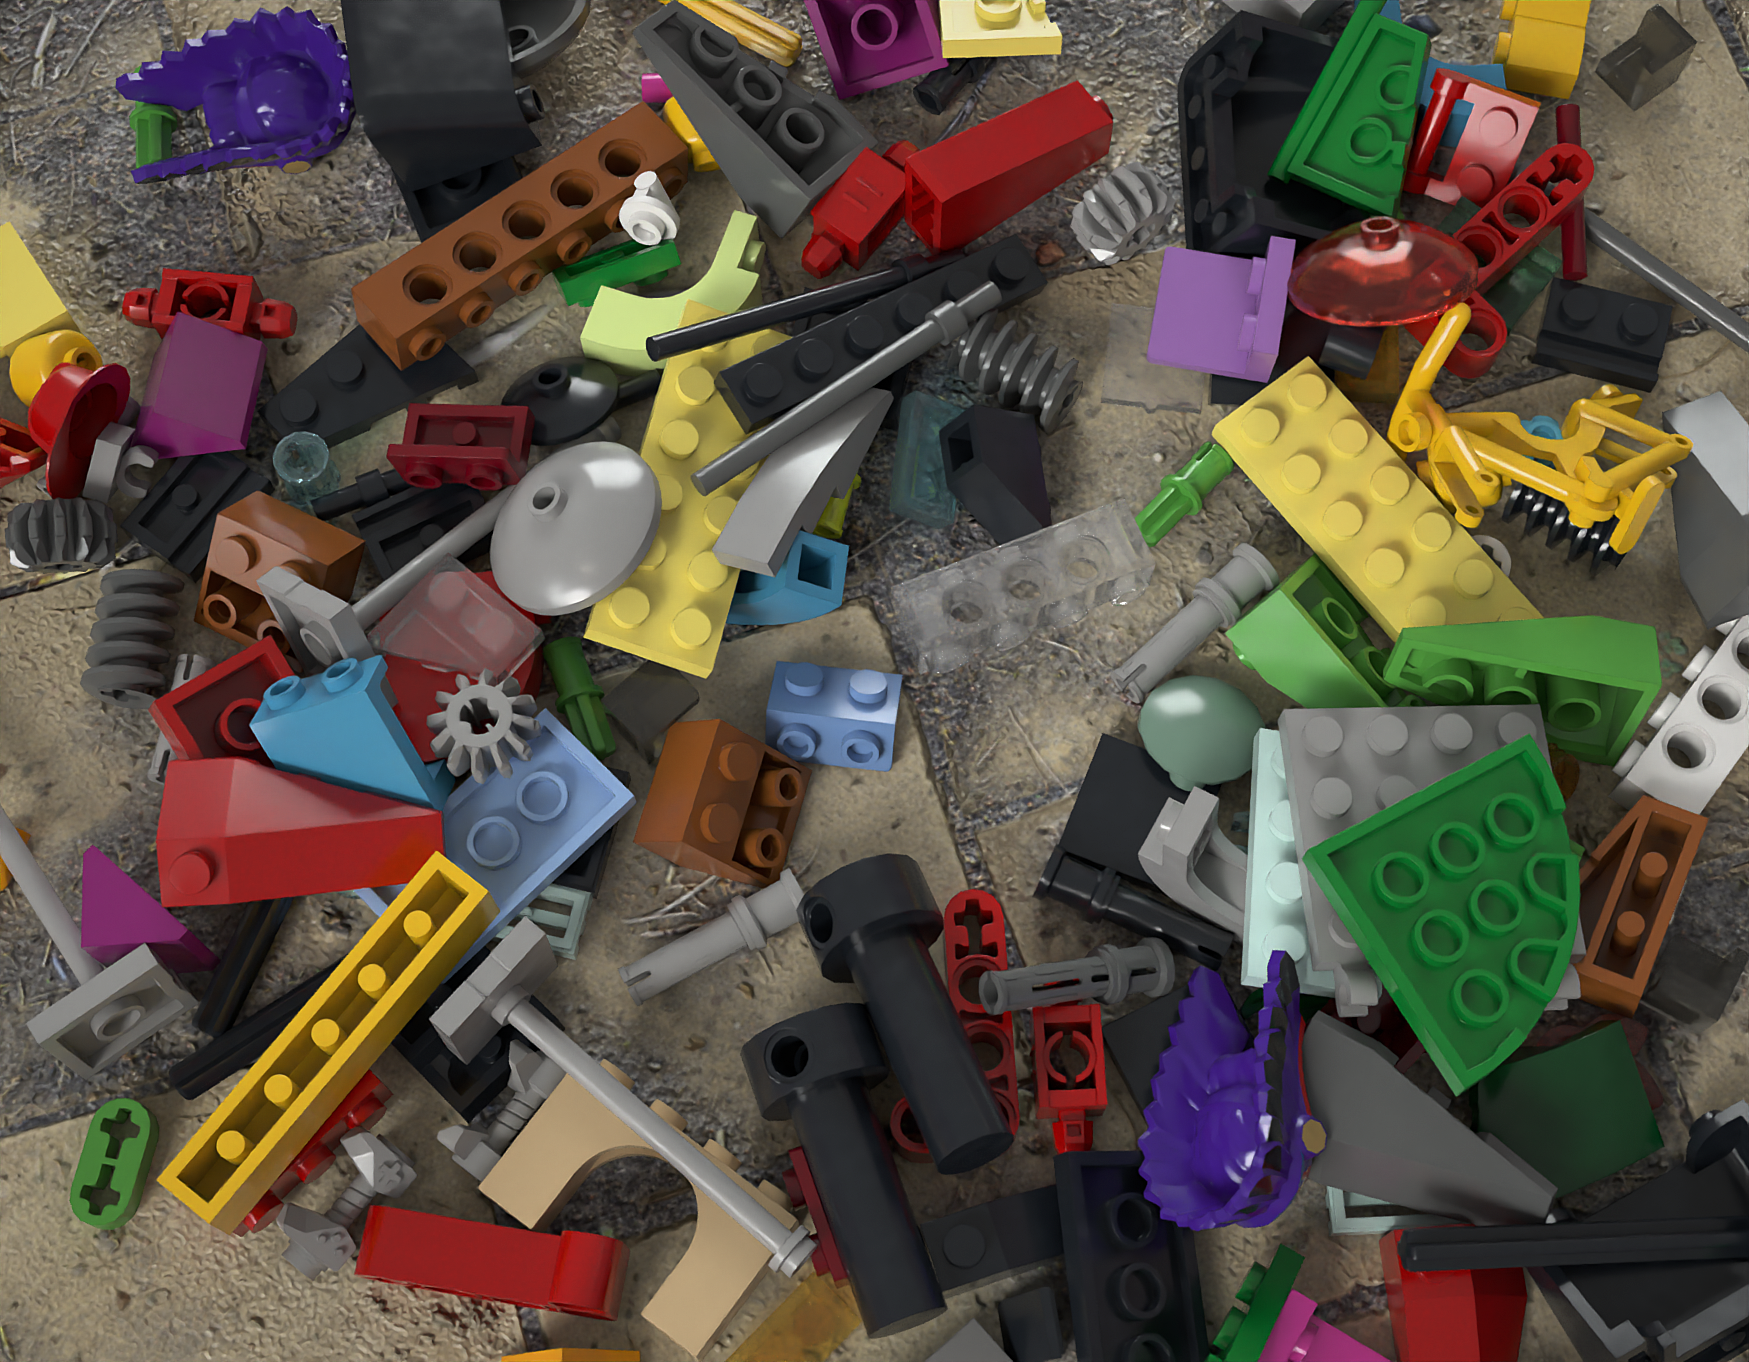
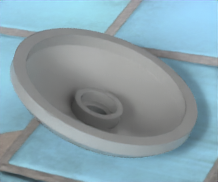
M604 441L584 443L567 448L536 465L519 481L507 497L499 512L493 530L490 546V564L494 579L501 591L516 605L526 611L540 615H563L587 608L621 586L644 559L659 526L662 508L661 490L657 477L651 467L630 448L621 444Z

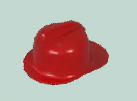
M68 362L60 363L55 366L34 396L28 410V428L32 440L48 454L45 477L47 491L52 499L58 497L74 499L84 489L97 437L110 422L118 423L125 410L130 395L131 381L125 367L117 363H111L101 366L96 371H92Z

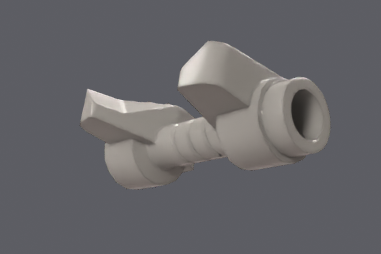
M517 1039L510 1042L509 1064L511 1073L508 1081V1086L516 1091V1093L504 1107V1110L495 1118V1121L488 1128L476 1122L470 1126L454 1125L440 1130L437 1134V1139L455 1153L451 1159L481 1183L504 1155L505 1149L518 1134V1130L523 1128L527 1119H530L538 1107L543 1105L567 1074L542 1050L534 1052Z
M357 1126L341 1137L340 1141L358 1169L359 1174L325 1214L287 1202L277 1216V1225L291 1238L288 1241L290 1245L282 1253V1256L312 1281L321 1271L325 1272L328 1268L335 1272L338 1271L354 1253L356 1245L347 1229L354 1222V1219L362 1213L363 1208H366L372 1201V1197H375L377 1193H381L393 1198H399L417 1177V1173L412 1169L416 1163L380 1133L375 1137L365 1128Z

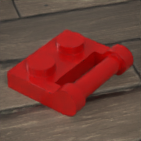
M1437 68L1430 84V88L1434 93L1410 150L1403 190L1415 194H1425L1477 213L1507 186L1541 102L1450 69ZM1456 100H1465L1473 103L1474 107L1447 173L1443 176L1429 170V167Z

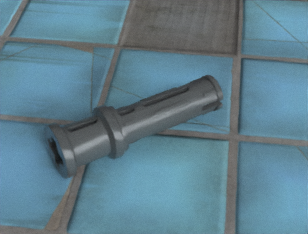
M1156 937L1142 939L1135 947L1117 949L1116 946L1104 944L1094 947L1085 958L1042 963L1003 971H986L980 977L979 997L986 1012L994 1015L1002 1014L1005 1011L1047 1006L1091 997L1104 1005L1120 1003L1126 995L1144 993L1152 998L1167 995L1173 987L1175 964L1169 947L1162 939ZM1155 967L1156 970L1154 973H1147L1146 968ZM1060 981L1057 984L1032 987L1033 985Z

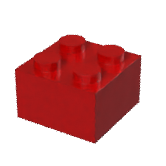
M269 635L158 698L151 704L148 711L178 759L240 756L261 762L260 765L276 769L249 724L264 700L263 695L265 691L275 682L288 676H295L275 641Z

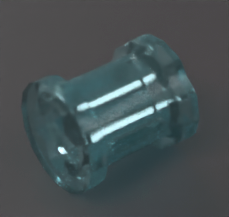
M307 431L294 432L284 437L277 444L273 453V465L279 477L285 481V487L289 495L298 504L311 505L310 500L339 490L341 474L335 462L330 459V452L324 440L318 435ZM293 450H297L300 456L296 460L292 455ZM307 467H310L312 469L307 473H305V471L303 470ZM320 480L323 485L322 489H318L315 482Z

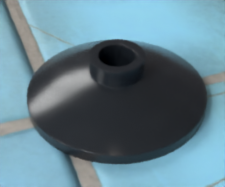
M581 356L563 357L540 364L520 376L506 391L501 406H528L535 416L531 445L552 446L576 440L599 427L614 411L619 400L620 387L615 373L604 362Z

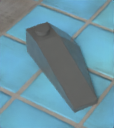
M676 0L670 1L636 26L632 33L738 196L781 239L811 215L813 207L865 147L873 151L879 143L836 99L820 89L814 96L785 78L789 70L773 60L770 61L768 66L760 63L739 50L736 37Z
M1722 391L1662 412L1664 432L1670 435H1684L1693 443V448L1687 458L1669 466L1677 473V478L1671 487L1680 581L1707 630L1749 615V424Z
M1318 1010L1304 1034L1302 1062L1312 1116L1321 1121L1327 1133L1326 1149L1318 1156L1312 1158L1309 1179L1318 1184L1476 1226L1546 1223L1558 1190L1556 1186L1491 1133H1473L1446 1110L1451 1100L1437 1088L1432 1086L1425 1093L1393 1067L1399 1060V1057L1381 1042Z

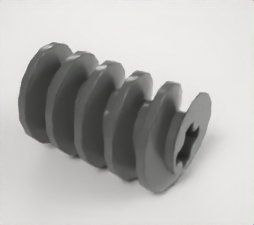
M992 307L979 318L973 320L968 326V331L961 335L951 351L947 361V369H954L959 366L958 374L965 382H973L979 378V389L985 395H993L999 391V402L1005 408H1012L1020 403L1019 412L1032 414L1034 418L1040 416L1039 427L1041 431L1049 434L1065 419L1081 393L1083 381L1079 383L1075 380L1079 361L1073 358L1060 369L1054 367L1058 347L1052 345L1040 356L1034 354L1038 335L1032 332L1018 344L1014 341L1018 322L1012 319L999 331L996 330L994 325L998 309Z
M122 569L109 572L102 577L99 589L104 597L97 601L95 614L99 621L93 623L90 637L95 644L88 647L85 661L91 668L82 673L80 681L84 691L99 700L122 708L149 709L151 704L157 700V698L144 693L145 688L163 687L166 677L149 669L150 664L168 663L171 653L154 645V641L171 640L175 636V629L170 625L160 622L159 617L177 616L180 610V606L176 602L164 598L163 595L181 593L185 584L181 579L167 573L146 569Z

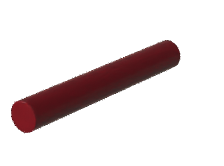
M1563 104L1555 109L1557 144L1569 143L1582 148L1579 105ZM1584 197L1576 210L1560 224L1563 279L1569 281L1583 280L1588 276Z

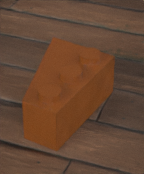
M1643 795L1590 854L1589 860L1579 870V916L1587 954L1578 963H1571L1575 967L1580 981L1581 997L1578 999L1633 1019L1709 818Z

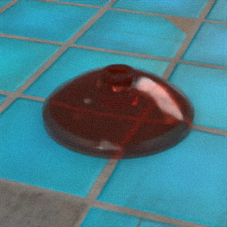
M1377 216L1346 225L1308 245L1292 262L1291 275L1287 282V295L1292 304L1305 314L1331 323L1367 327L1406 324L1437 316L1464 302L1477 286L1478 261L1474 253L1467 246L1446 232L1411 220Z

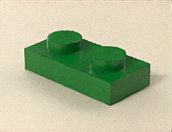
M671 238L662 239L657 245H645L631 239L583 257L575 263L564 264L553 270L552 275L558 292L568 306L578 303L580 307L593 306L601 285L613 289L632 282L636 286L650 285L664 279L668 275L667 269L681 265L675 243Z

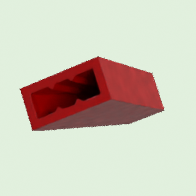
M1076 80L914 153L905 159L904 221L932 255L957 248L961 250L1107 155L1110 149L1114 123L1110 109L1099 96H1091L1080 82Z

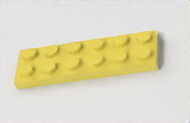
M688 299L682 310L677 329L724 316L728 313ZM766 329L667 359L639 451V456L651 467L659 482L662 498L659 526L651 547L636 570L611 594L593 604L583 638L705 679L712 672L741 570L720 564L712 552V548L740 498L769 457L768 455L707 496H702L697 491L691 480L693 473L765 427L763 426L746 435L713 382L719 371L793 337L772 329Z
M1309 356L1215 425L1211 434L1395 644L1402 628L1544 618Z

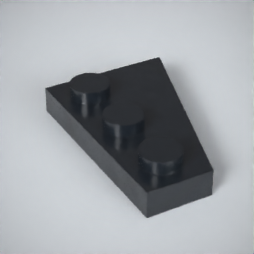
M359 324L258 410L262 421L304 460L369 431L373 422L403 409H406L408 412L409 403L429 404L427 400L429 397L456 385L461 390L479 382L476 371L446 342L442 349L430 359L424 361L417 360L401 371Z

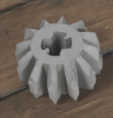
M1139 161L1130 163L1126 167H1116L1109 176L1104 179L1099 178L1098 183L1091 190L1084 192V200L1074 207L1070 227L1077 235V241L1087 253L1091 252L1098 261H1103L1106 265L1115 264L1121 259H1130L1136 251L1141 248L1145 249L1149 241L1160 235V229L1171 220L1175 199L1168 192L1169 187L1158 174L1155 175Z
M485 668L479 676L478 684L471 686L465 675L458 674L455 681L459 692L456 695H452L448 692L437 691L435 700L442 712L427 716L426 724L430 732L437 735L430 743V746L437 758L448 757L447 767L450 773L457 777L471 767L475 781L484 784L489 777L490 767L497 766L500 774L504 778L510 779L513 770L509 760L515 757L522 761H531L533 752L526 741L541 735V726L538 720L531 718L537 710L535 700L532 695H519L521 687L518 680L512 676H509L497 685L493 672ZM493 718L496 724L495 727L486 724L489 732L479 735L474 733V725L482 729L480 721Z

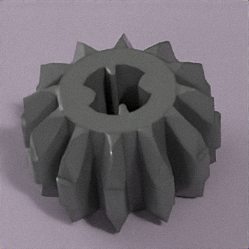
M60 497L50 500L37 499L32 503H20L7 513L8 528H5L6 549H9L10 564L26 572H42L43 574L86 572L88 569H101L116 559L115 544L118 543L117 524L113 523V509L98 500H83L81 497L74 499H62Z

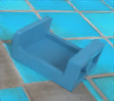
M381 655L359 662L355 658L343 659L331 665L323 673L300 679L298 676H288L275 682L265 691L263 695L264 700L249 726L277 770L296 775L303 773L321 778L322 782L359 792L370 791L443 811L456 778L450 773L445 759L424 765L381 691L380 683L388 669Z

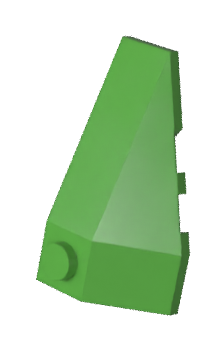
M1316 553L1306 559L1274 589L1245 612L1225 633L1233 642L1235 654L1245 666L1252 670H1257L1267 683L1307 709L1427 706L1425 701L1418 696L1412 694L1407 696L1402 688L1383 680V670L1392 651L1390 648H1383L1381 650L1375 648L1360 625L1369 616L1362 605Z
M1594 615L1402 628L1383 670L1384 681L1440 706L1540 704L1550 755L1612 767L1618 762L1662 687L1656 627Z

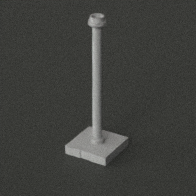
M610 415L599 427L576 440L563 443L539 463L557 452L580 444L603 441L616 443L622 436L620 427ZM516 485L506 487L352 607L349 603L324 590L315 588L304 582L303 579L278 566H275L256 580L306 676L310 677L323 673L331 665L343 659L355 658L359 662L375 657L363 630L491 532L495 527L497 517L504 502ZM384 675L380 688L392 708L399 702Z
M0 805V856L81 984L80 987L26 1022V1025L41 1047L87 1080L199 1004V1001L187 982L173 969H168L162 959L146 943L105 970L99 961L81 948V931Z
M524 916L483 963L429 1018L446 1047L468 1065L503 1026L511 1023L771 1251L774 1256L768 1266L777 1273L781 1270L789 1278L793 1277L818 1246L808 1237L810 1231L801 1225L792 1233L529 1003L531 995L558 965L546 933Z

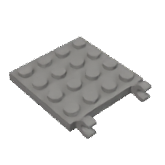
M1540 704L1284 709L1278 718V727L1313 971H1333L1336 1007L1339 1017L1367 1016L1368 1006L1378 1004L1377 983L1372 970H1370L1373 968L1301 858L1309 848L1528 733L1532 736L1552 771ZM1578 916V927L1569 964L1556 995L1548 1003L1545 1010H1566L1568 1008L1567 999H1578L1581 997L1578 973L1573 964H1571L1578 963L1587 954L1580 916Z

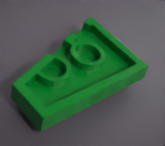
M1377 13L1374 14L1290 163L1287 172L1291 179L1396 225L1432 46L1428 34Z
M1280 1243L1266 1267L1256 1261L1252 1263L1235 1294V1298L1245 1304L1242 1310L1234 1306L1231 1307L1212 1344L1221 1348L1218 1357L1210 1353L1204 1362H1258L1304 1262V1256Z

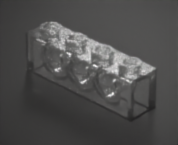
M1125 498L892 586L891 611L919 675L936 669L937 673H948L967 664L972 658L971 655L991 647H995L997 651L1008 650L1026 641L1032 631L1051 624L1057 629L1068 627L1086 617L1089 609L1111 602L1112 606H1121L1136 600L1145 593L1146 587L1150 586L1155 561ZM1075 562H1085L1092 565L1098 573L1089 578H1080L1070 573L1067 566ZM1017 584H1028L1035 587L1040 595L1035 599L1025 601L1015 598L1009 592V589ZM971 606L977 609L982 614V617L972 623H962L954 619L950 613L957 607Z

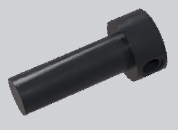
M882 854L866 857L843 866L819 880L803 895L796 909L800 926L822 976L833 983H855L938 1173L956 1175L971 1171L996 1159L1009 1149L1014 1142V1135L928 950L942 933L944 921L918 862L908 855Z
M846 1002L820 1007L776 1023L755 1035L743 1045L740 1055L761 1116L768 1121H786L791 1119L793 1121L868 1338L877 1339L894 1335L924 1324L945 1313L948 1309L947 1303L869 1092L883 1082L891 1070L865 1005L862 1003Z

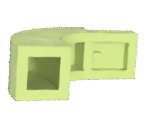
M737 210L733 211L711 268L696 285L682 293L663 298H646L601 285L580 335L584 356L604 362L617 374L639 376L656 369L659 375L662 376L667 359L657 362L652 361L646 350V339L650 336L677 329L682 310L688 299L728 314L762 305L759 272L765 256L766 243L759 241L757 216Z

